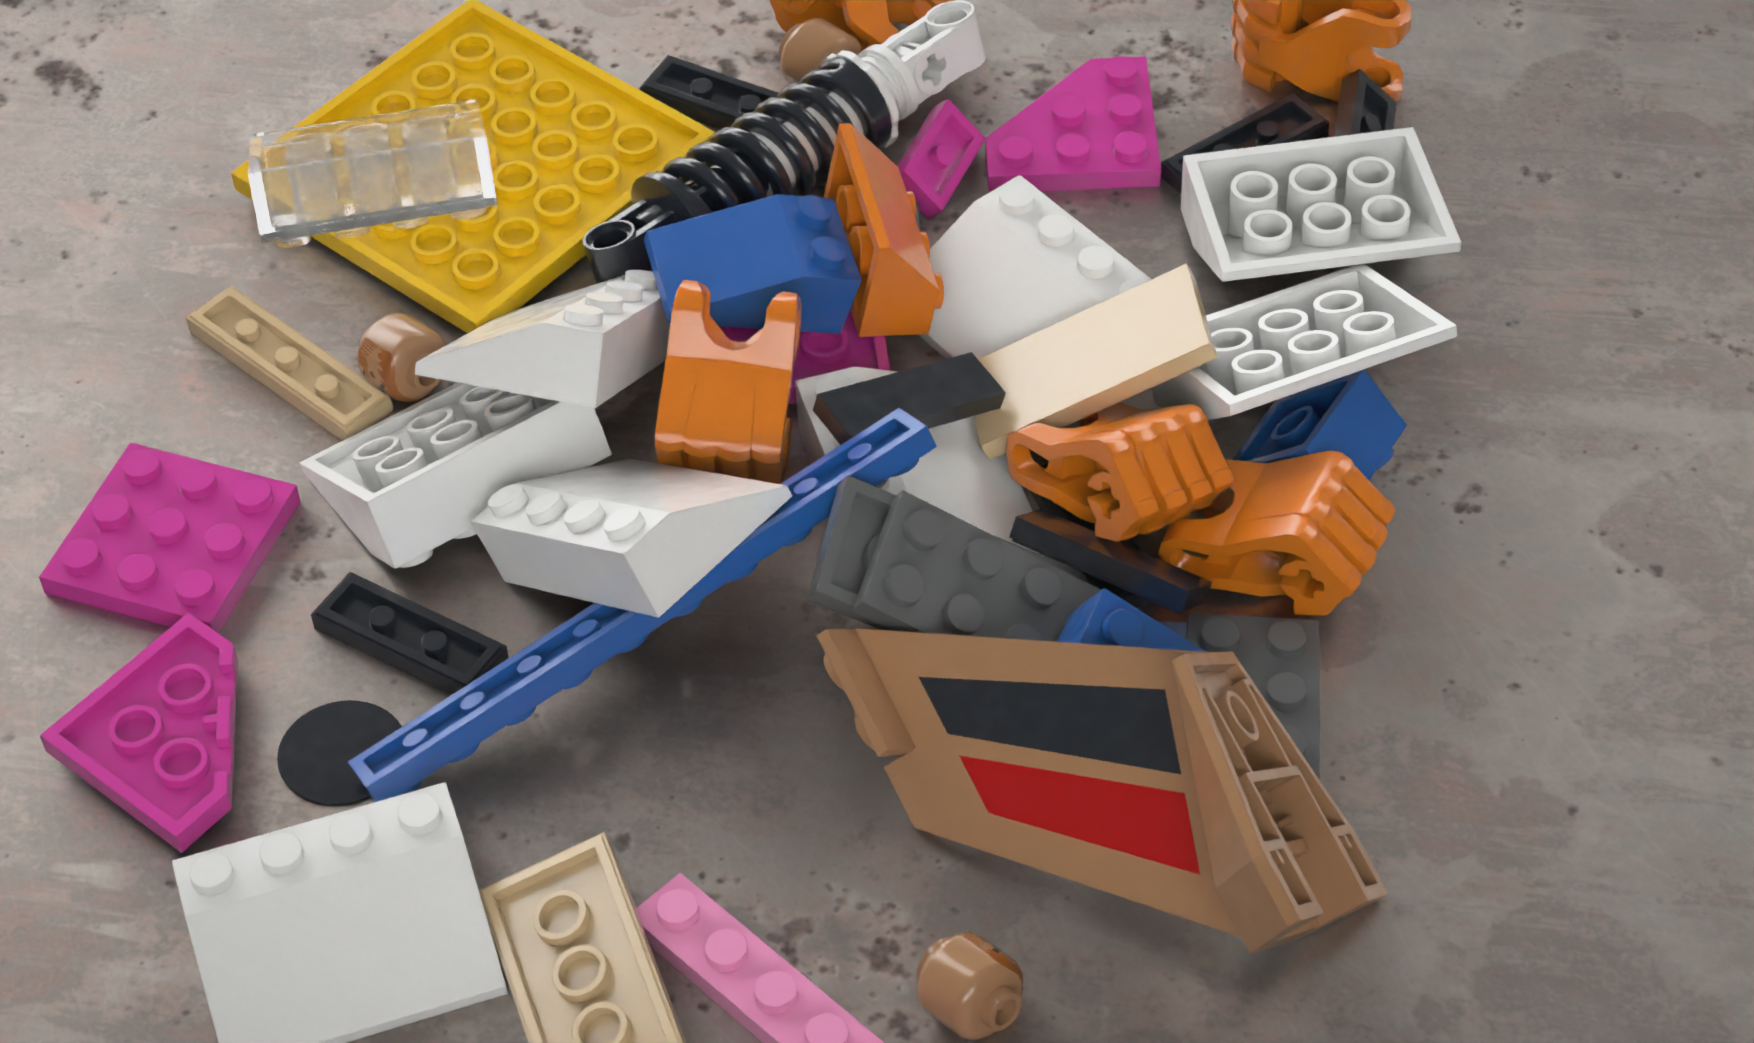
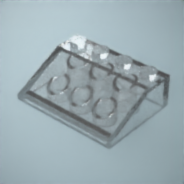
M477 100L251 135L248 177L261 243L275 241L276 246L280 248L296 247L310 242V235L334 232L337 238H352L368 233L370 231L369 226L393 222L394 228L408 229L426 224L429 216L451 213L453 219H471L484 215L486 207L498 206L487 139Z

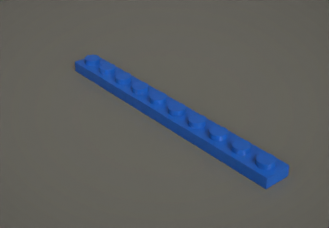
M896 409L781 483V485L788 486L792 497L659 618L594 603L348 761V764L374 802L415 791L421 785L423 779L448 763L458 762L469 757L476 751L480 742L503 727L516 725L526 720L533 714L537 705L562 689H570L583 683L591 675L593 669L618 653L629 652L640 646L646 640L648 634L673 617H681L697 609L704 597L727 582L745 578L756 569L758 562L781 547L791 546L805 539L811 533L812 527L830 516L837 487L847 476L876 487L890 477L905 474L918 464L920 457L937 447L928 427L902 409Z

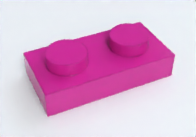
M949 99L932 108L897 165L906 191L913 192L916 203H919V210L927 219L944 210L985 141V137Z

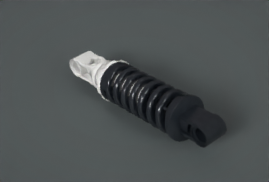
M960 0L939 4L930 9L924 17L912 25L890 36L881 45H871L858 55L844 50L838 54L832 53L822 61L821 66L806 73L799 83L786 86L781 89L776 98L771 97L758 104L754 112H748L736 118L731 127L722 128L713 133L707 142H701L691 147L684 157H678L668 162L661 172H649L636 179L631 190L633 205L609 221L595 226L583 237V245L596 283L625 276L628 270H647L653 272L644 242L648 230L777 194L792 196L811 195L816 184H827L839 124L851 123L878 149L883 146L887 148L893 144L899 135V120H903L914 113L918 104L930 96L939 93L948 84L984 63L986 55L973 4Z

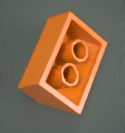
M851 123L839 124L824 198L834 199L862 279L850 308L858 336L929 334L935 309H940L943 305L944 286L940 273H933L929 261L930 244L928 235L925 231H919L916 222L914 194L912 191H906L897 165Z

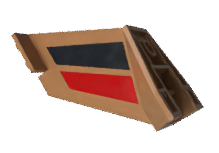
M878 628L826 629L817 635L825 652L823 660L826 671L833 682L841 689H844L856 713L854 723L861 739L867 746L875 750L878 757L904 754L886 765L884 769L914 828L1242 937L1250 954L1298 940L1389 895L1356 833L1233 651L1200 652L880 630Z

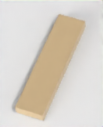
M233 286L228 287L186 317L190 333L342 441L375 425L393 412L391 398L388 394Z

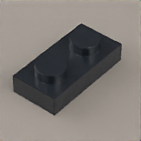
M1361 69L1342 79L1334 137L1394 129L1397 102Z

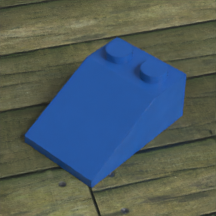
M777 194L648 230L644 238L668 323L671 322L672 307L678 287L683 280L698 281L709 289L711 293L710 316L718 326L762 329L765 324L768 305L776 294L784 291L797 293L801 298L802 315L800 331L840 334L862 282L834 199L820 198L812 195L792 196Z

